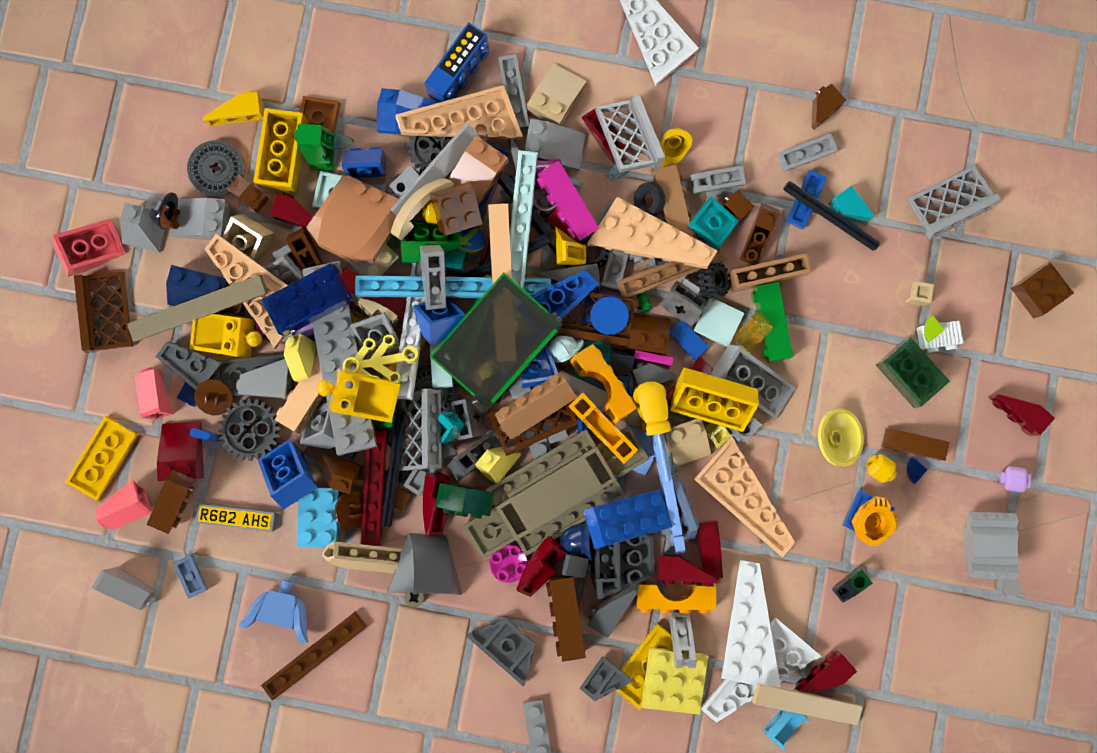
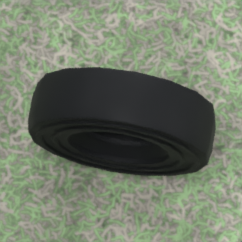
M654 182L643 183L635 191V207L652 216H656L664 208L665 193L659 184ZM649 192L654 196L653 204L650 207L645 202L646 195Z

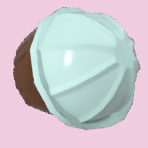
M562 335L555 338L549 345L554 363L561 369L567 368L569 360L583 347V339Z

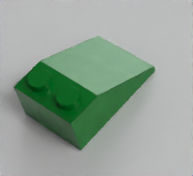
M410 220L414 227L401 240L402 262H421L420 246L440 245L444 253L460 247L461 231L445 235L439 231L438 224L427 223L426 220Z

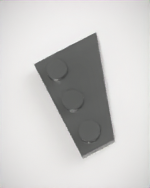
M166 342L155 356L194 389L201 382L212 379L224 363L173 342Z

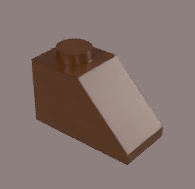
M832 84L826 88L822 86L815 93L816 98L812 105L811 127L813 130L837 111L846 101Z
M240 175L227 188L228 191L256 213L269 200L263 192Z
M323 454L320 472L331 489L350 494L358 481L360 465Z

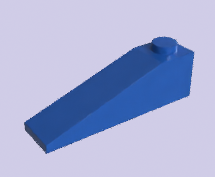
M382 88L377 102V132L400 134L401 131L396 120V114L440 102L402 90Z
M583 270L530 296L560 321L598 285V282L587 270ZM523 302L515 308L539 337L549 327L544 320Z

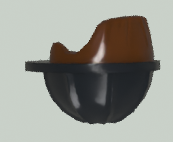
M169 192L163 199L155 201L151 207L150 216L161 229H178L180 226L176 219L180 214V210L177 209V195Z

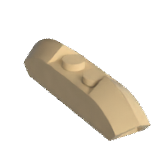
M332 542L327 545L321 555L329 563L341 568L394 573L400 561L402 549Z

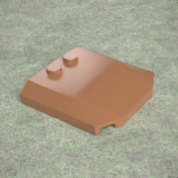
M342 176L306 228L319 247L353 263H359V261L374 263L392 236L391 229L396 215L390 209L399 199L351 176Z

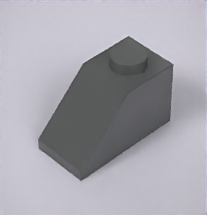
M645 362L635 365V370L631 372L637 387L645 382L664 384L677 378L675 373L651 363L645 365Z
M567 552L561 570L562 575L585 578V574L590 573L592 563L588 562L589 559L585 556H575Z

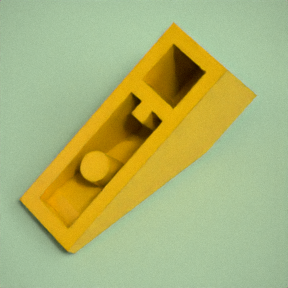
M253 90L245 91L205 115L203 121L209 127L263 120L262 97Z

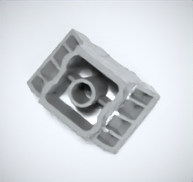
M969 512L967 527H964V561H967V570L970 578L1017 580L1020 574L1017 564L1020 559L1018 557L1019 533L1016 529L1019 520L1016 513Z

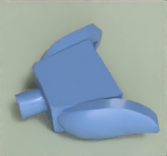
M286 580L281 581L279 591L272 589L260 594L238 625L246 629L257 620L290 629L294 628L296 636L301 643L309 642L306 607L303 601L299 599V595L291 594L293 582Z

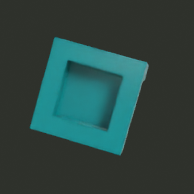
M453 411L441 413L437 418L442 424L441 432L444 434L440 439L442 444L453 442L465 425Z

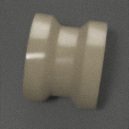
M405 593L404 599L408 606L414 608L424 602L426 595L425 593Z

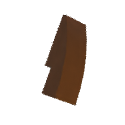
M885 428L881 447L938 461H946L950 442Z

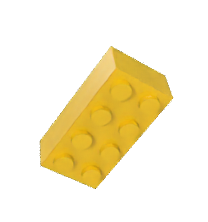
M265 108L253 181L259 188L297 193L302 152L297 145V141H295L294 132L297 129V124H307L308 120L303 113Z

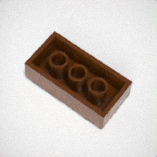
M561 575L550 577L549 582L546 583L548 597L552 596L553 601L549 602L551 617L555 616L556 620L552 623L554 637L558 636L559 641H556L557 657L561 656L562 662L586 658L573 576Z

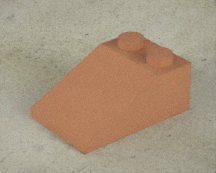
M475 136L464 151L448 180L454 183L453 186L463 183L474 186L479 206L509 165L508 157L478 136Z

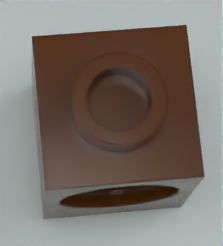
M739 190L735 194L731 192L723 200L725 202L723 207L734 215L739 222L755 207Z

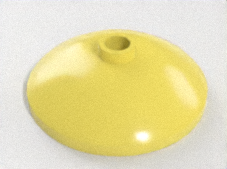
M833 409L824 415L819 425L818 443L820 450L826 460L835 466L846 467L855 463L863 449L864 437L861 424L857 417L849 410Z

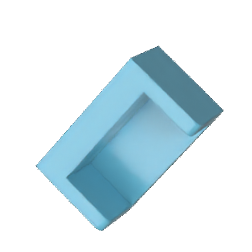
M779 710L762 731L784 751L786 749L784 743L803 720L808 723L809 719L803 714Z

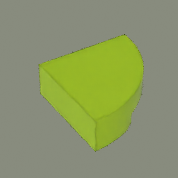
M933 315L926 320L924 327V337L928 343L945 331Z

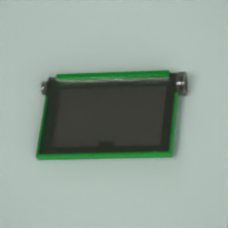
M503 272L432 353L430 358L474 396L470 400L471 403L481 412L486 413L563 326L561 323L563 319L555 312L552 314L548 312Z

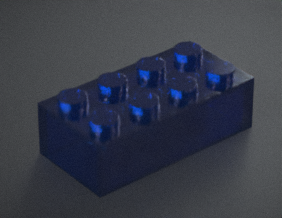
M332 263L261 299L278 334L285 337L354 301L338 267Z

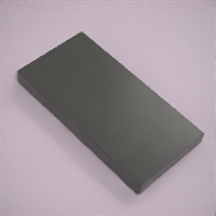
M284 354L221 359L219 361L224 363L216 373V380L227 384L233 393V397L244 396L238 394L236 389L237 380L240 379V375L285 359ZM291 378L290 391L295 389V381L293 380V378Z

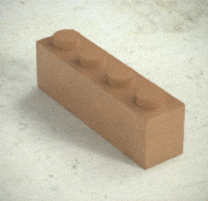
M677 165L654 169L652 174L654 183L659 184L665 193V204L661 211L664 222L694 238L693 235L696 233L688 226L691 211L690 207L686 206L685 203L687 194L685 188L681 186V170H677Z
M807 253L732 270L729 273V280H731L732 292L755 288L759 285L804 277L811 272Z
M559 372L541 385L535 386L530 392L518 397L508 406L501 408L495 413V416L509 438L513 439L576 399L577 396L563 373Z

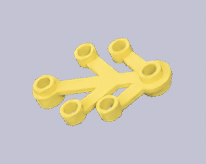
M385 335L383 342L372 357L363 360L369 351L376 349L375 341L368 338L364 341L363 347L355 357H349L344 361L343 370L372 376L364 370L365 368L372 367L387 377L389 381H392L393 376H398L397 381L392 382L400 383L401 376L399 373L392 372L383 365L402 361L415 363L419 359V352L415 347L408 346L404 348L402 353L383 356L387 349L393 347L396 343L392 335ZM391 338L392 342L387 344L386 340ZM373 342V346L368 348L367 344ZM414 353V358L409 359L408 355ZM356 364V368L350 370V366Z

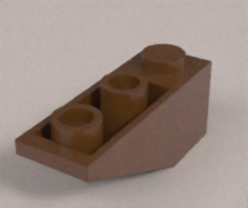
M761 203L739 260L752 265L759 263L780 215L779 209Z

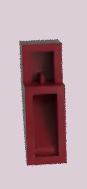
M594 108L582 116V120L608 158L617 166ZM609 126V131L617 135L618 131L615 127ZM619 141L615 142L617 148L624 150L626 145ZM628 147L626 152L631 154L630 149ZM622 157V158H621V161L623 162V161H625L627 158Z
M442 472L426 473L423 521L425 535L427 536L443 535L448 513L443 512V508L435 507L439 484H449L450 477Z
M547 536L540 544L521 575L516 588L517 592L531 597L556 572L554 565L567 553L560 546V541Z

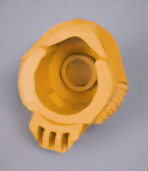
M875 496L859 507L851 522L859 540L869 546H878L896 531L898 517L895 511H891V506L886 498Z

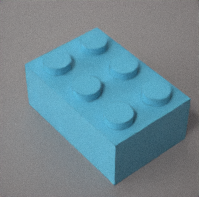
M316 488L299 499L296 547L326 548L332 542H341V526L336 521L334 511L335 504L343 492L331 488Z

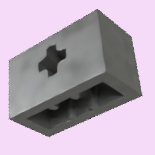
M676 280L660 306L692 327L703 312L708 301Z
M477 397L450 402L452 411L465 424L457 435L458 440L487 435L481 401Z

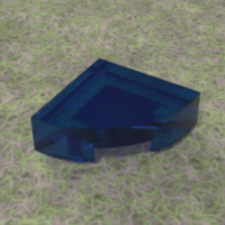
M185 382L177 399L192 407H196L194 400L195 389Z
M910 457L907 462L906 472L909 480L916 484L928 469L914 457Z

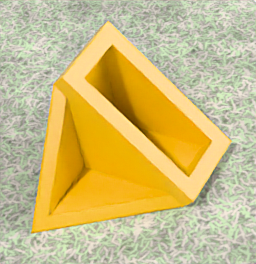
M556 227L557 265H585L586 245L578 243Z

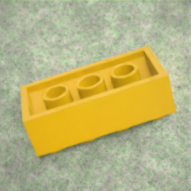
M684 367L676 383L670 411L744 432L759 405L758 389Z

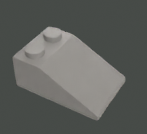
M530 119L525 151L538 152V161L560 158L563 168L580 171L586 134L548 121Z
M178 199L177 209L180 210V214L176 219L180 226L178 229H171L170 236L212 240L215 234L223 237L230 220L232 205L225 199Z

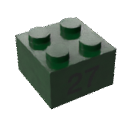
M440 483L435 507L443 508L445 513L454 514L456 511L458 516L468 517L470 514V517L482 519V515H491L494 493Z

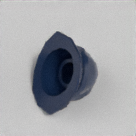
M587 521L585 524L572 526L564 530L560 537V546L571 555L586 556L592 561L590 532Z

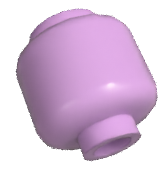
M1008 466L1005 472L1000 473V483L1004 484V489L1007 491L1022 493L1026 488H1030L1031 473H1028L1024 467Z

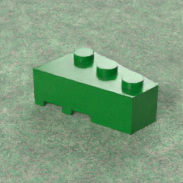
M297 124L294 138L311 170L334 171L335 133L322 125Z

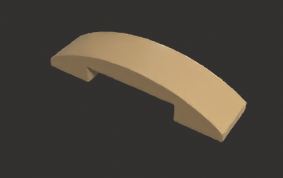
M442 177L418 189L398 212L391 229V234L402 240L414 227L410 220L431 199L430 193L450 188L454 183Z

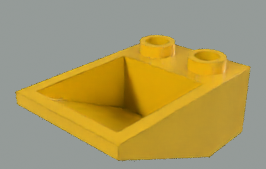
M211 314L192 322L190 349L236 357H251L252 346H258L262 342V336L259 332L254 331L255 320L252 318Z
M338 369L334 386L330 381L322 380L317 385V392L321 396L332 394L329 405L332 412L392 423L400 383ZM347 381H351L352 383L351 387L349 388L345 386ZM347 401V406H341V403Z

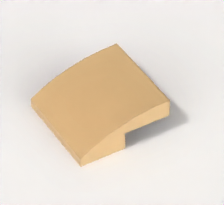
M365 299L358 301L361 313L367 318L385 312L394 332L399 327L398 316L392 311L373 301Z

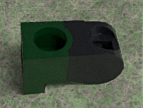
M858 566L846 578L834 585L832 591L843 603L855 597L873 583Z

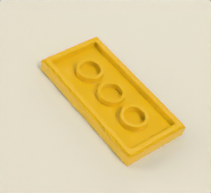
M104 416L65 483L95 501H101L140 434L109 416Z
M659 623L655 624L620 669L632 678L633 682L616 691L639 710L642 709L641 701L649 648L673 650L671 633Z

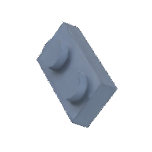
M193 554L172 563L188 599L209 590Z

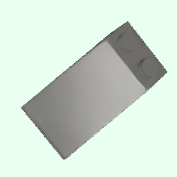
M728 345L710 374L758 389L759 405L757 409L775 420L796 388L746 350L735 345Z

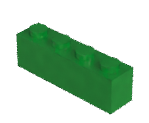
M779 282L756 286L753 288V292H751V299L756 304L755 319L757 322L759 321L760 329H758L759 339L763 340L762 356L766 359L767 363L793 358V352Z

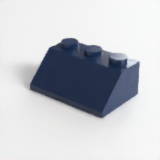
M171 265L166 281L167 305L177 306L231 285L225 278ZM222 310V311L217 312V313H214V314L224 315V314H225V311Z

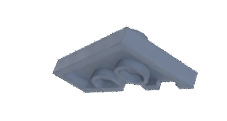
M674 476L672 481L677 508H681V512H679L682 526H686L688 531L685 536L686 541H694L698 531L697 528H699V522L696 516L693 517L691 513L693 508L690 499H686L684 494L686 492L684 482L680 481L678 476Z

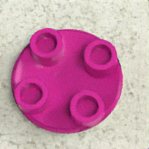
M508 544L494 552L489 560V567L493 576L500 582L505 583L518 581L528 564L527 556L523 550L514 544Z

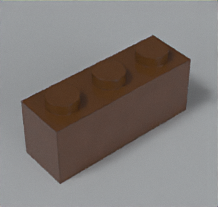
M172 470L164 482L146 525L167 534L170 533L172 528H177L181 521V518L178 516L180 513H184L188 505L185 502L186 498L190 499L195 488L192 485L195 479Z

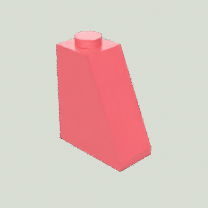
M150 367L141 370L140 374L135 375L141 418L157 420L174 414L161 371Z
M131 480L95 509L97 522L102 527L106 526L111 531L152 512L146 490L134 480Z

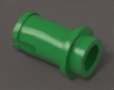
M647 291L637 294L638 310L641 313L652 310V303L649 301Z

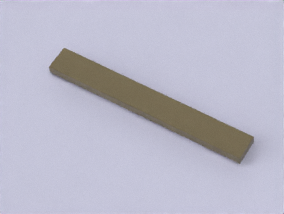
M258 275L128 323L127 325L133 342H137L269 293L263 275Z

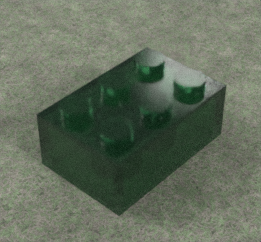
M911 337L903 340L875 364L913 408L922 407L950 382Z

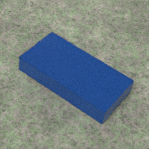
M682 320L670 331V336L694 361L708 348L706 343Z
M191 428L190 431L192 437L207 441H221L219 437L222 435L195 428Z

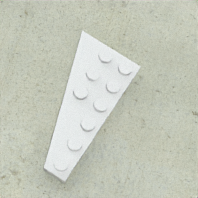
M620 0L656 86L694 55L699 48L657 0Z
M740 560L721 678L755 686L757 683L781 687L760 564Z
M773 617L770 621L779 680L782 682L792 673L799 669L801 670L811 661L820 658L821 655L776 617ZM723 679L701 706V710L717 723L746 702L752 701L756 686Z

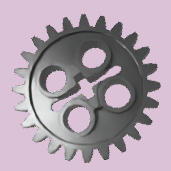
M409 136L412 143H407L408 149H410L408 150V155L411 156V163H414V167L416 169L419 168L422 174L441 152L440 148L443 150L453 137L437 138L429 136L433 139L432 142L427 138L428 136ZM424 145L429 146L427 149H421Z
M248 398L246 404L241 399L240 405L233 403L234 409L226 408L229 413L228 415L222 414L225 421L219 422V424L223 425L222 429H218V432H223L219 439L225 440L222 447L229 446L227 453L234 451V458L240 455V460H245L247 457L248 461H253L255 456L258 460L261 458V454L263 456L268 454L267 450H274L272 445H279L275 439L282 437L277 434V431L283 430V428L277 427V424H279L275 420L277 412L271 413L274 407L266 408L267 402H263L260 405V400L256 399L253 404V400ZM252 411L254 418L248 421L247 414ZM263 424H266L268 428L265 434H262L260 431ZM236 425L240 427L238 435H235L233 432ZM249 426H252V428H251V430L253 431L252 433H248V432H249V428H248ZM250 438L254 440L252 448L247 446V441Z

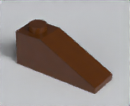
M305 227L287 235L286 242L301 269L323 264Z

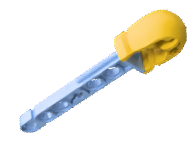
M645 382L635 389L633 398L636 402L639 416L643 421V433L647 436H652L662 493L672 523V527L669 530L675 555L683 554L686 552L663 434L671 431L670 423L667 421L666 389L657 382Z

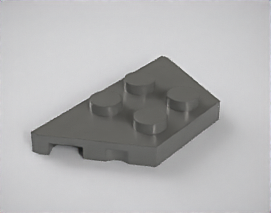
M505 617L467 634L466 637L522 686L525 685L535 642Z

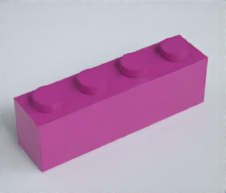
M559 161L554 162L537 173L538 179L536 180L542 189H546L549 194L547 196L548 201L558 209L557 216L562 223L565 222L567 224V232L572 239L575 238L580 241L599 229Z

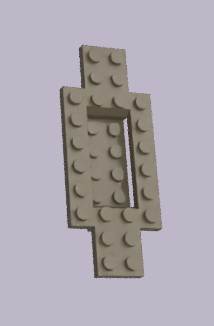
M627 426L620 432L638 451L624 464L603 442L595 445L585 429L506 476L498 484L495 483L486 488V491L494 493L493 502L495 506L492 507L491 515H482V519L474 518L463 525L464 530L482 560L514 540L518 542L527 556L537 550L547 536L555 539L562 535L563 531L567 528L584 522L586 520L584 510L624 498L626 495L616 479L649 460L630 426Z

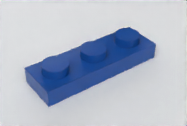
M809 170L801 188L818 199L827 177ZM795 199L785 222L803 230L812 209Z

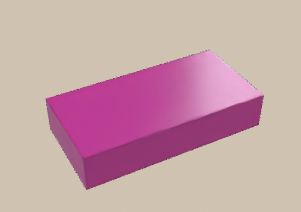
M637 350L634 352V360L665 367L672 366L673 358Z

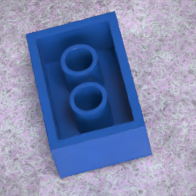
M291 439L258 459L270 496L283 510L317 488L303 452Z

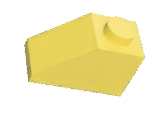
M302 333L288 337L284 350L285 360L295 382L310 378L317 350L316 343Z
M503 447L488 449L475 465L484 477L498 484L521 456V453L517 451L506 456Z

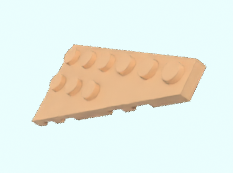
M504 85L396 114V120L402 135L454 137L467 123L480 138L519 140L523 138Z
M619 197L615 199L599 224V229L593 233L588 241V246L592 247L599 246L607 250H620L628 254L653 259L655 257L668 262L676 261L684 263V265L704 269L709 267L717 254V250Z
M215 234L206 246L205 251L230 285L263 275L269 294L244 302L243 305L258 323L272 346L277 348L307 308L310 301L218 234Z
M731 436L693 480L779 556L783 557L795 544V541L781 521L776 509L771 504L763 487Z

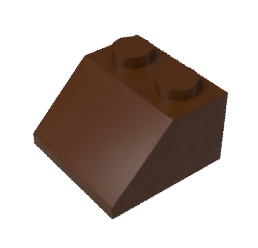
M634 313L627 351L635 352L637 350L665 356L670 335V319Z

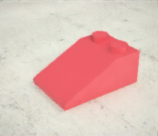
M111 219L55 234L52 239L53 246L67 277L89 271L126 254Z

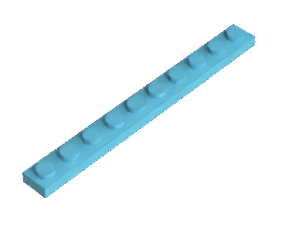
M356 276L355 296L425 297L422 277ZM445 277L446 298H481L493 285L492 278ZM525 278L524 290L529 295L551 286V278Z

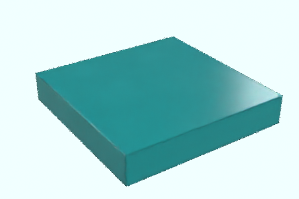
M711 196L688 226L717 250L738 224L739 220Z

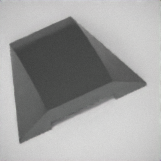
M408 533L400 555V561L397 569L394 571V577L387 592L462 595L447 536H427L425 534Z
M644 535L598 549H594L592 539L590 538L592 557L591 579L598 599L604 598L611 593H616L636 582L640 583L654 577L653 537Z

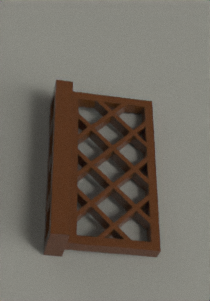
M125 273L74 275L82 351L93 353L100 350L133 347L132 337L127 325L130 323ZM120 277L121 284L116 289L108 285L112 278ZM98 279L103 284L95 292L90 288L89 280ZM105 286L114 291L107 300L99 295ZM116 294L121 296L123 301L118 308L110 303ZM96 296L105 301L98 310L92 307V301ZM107 304L115 309V312L109 319L101 314V311ZM118 313H121L125 319L120 327L112 322ZM98 315L107 320L100 329L94 325V320ZM109 323L118 328L111 337L103 332ZM122 331L126 334L127 343L119 344L113 339ZM101 333L109 339L104 345L96 346V338Z
M590 292L586 296L591 297L595 303L596 299L594 297L602 298L614 295ZM615 296L623 302L631 303L626 332L621 331L616 334L606 335L590 326L592 324L591 321L586 325L580 324L576 318L586 313L591 320L588 310L593 306L591 304L585 308L580 301L578 304L583 311L576 316L570 311L569 314L572 318L567 322L560 321L563 326L556 332V335L628 346L636 299Z
M566 404L555 411L558 413L555 420L546 417L540 421L537 428L530 427L527 429L535 432L532 438H523L526 433L524 431L520 436L513 438L517 440L516 444L507 448L506 444L509 436L506 432L499 430L500 424L495 416V413L501 408L488 413L506 456L578 424L572 410L568 407L569 404ZM562 414L568 415L572 419L565 423L559 422ZM544 422L553 424L550 430H541Z

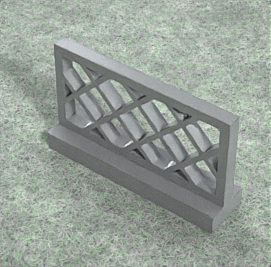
M640 95L632 96L631 100L596 106V114L620 173L653 166V169L661 168L665 155ZM628 107L630 113L627 116L619 110ZM608 111L613 116L609 119L603 116L602 112ZM615 116L625 120L623 125L613 121ZM627 122L635 125V131L625 127ZM610 125L619 129L617 135L609 131ZM622 131L631 135L629 141L620 137ZM634 137L642 141L641 147L631 142ZM619 141L626 145L624 150L617 148L615 142ZM630 147L638 151L636 156H633L626 152L627 148ZM642 153L648 156L649 160L643 161L638 156ZM625 157L631 160L632 163L623 165L621 158Z
M974 165L908 198L907 202L927 231L925 235L930 240L994 208L1001 198L997 193L993 194ZM972 173L976 178L975 183L964 181L965 175ZM949 183L960 184L959 190L948 189ZM963 185L973 187L971 195L961 192ZM976 188L984 190L987 196L983 198L974 196ZM935 190L944 192L942 200L931 197L932 192ZM946 193L957 196L955 203L944 201ZM959 198L970 199L969 205H959ZM915 200H927L925 208L918 207ZM930 202L940 204L938 212L928 209ZM943 205L953 207L952 214L941 213ZM926 214L937 216L936 222L929 224L925 218Z
M421 389V391L414 392L413 400H410L411 403L408 408L406 407V399H399V412L407 413V418L409 417L411 420L409 426H405L399 471L442 468L441 423L437 420L441 414V390ZM421 396H422V406H420V404L418 403V401H419V399L421 398ZM414 407L418 409L415 417L411 413ZM421 416H422V425H420V423L418 422V420L420 419ZM414 426L418 429L415 436L411 432ZM421 435H422V445H421V444L419 443V441H418L419 438L421 437ZM409 436L412 441L407 446L406 439ZM416 445L419 450L414 455L411 450ZM421 455H422V464L418 461V459L420 458ZM407 456L411 458V462L408 466H406Z

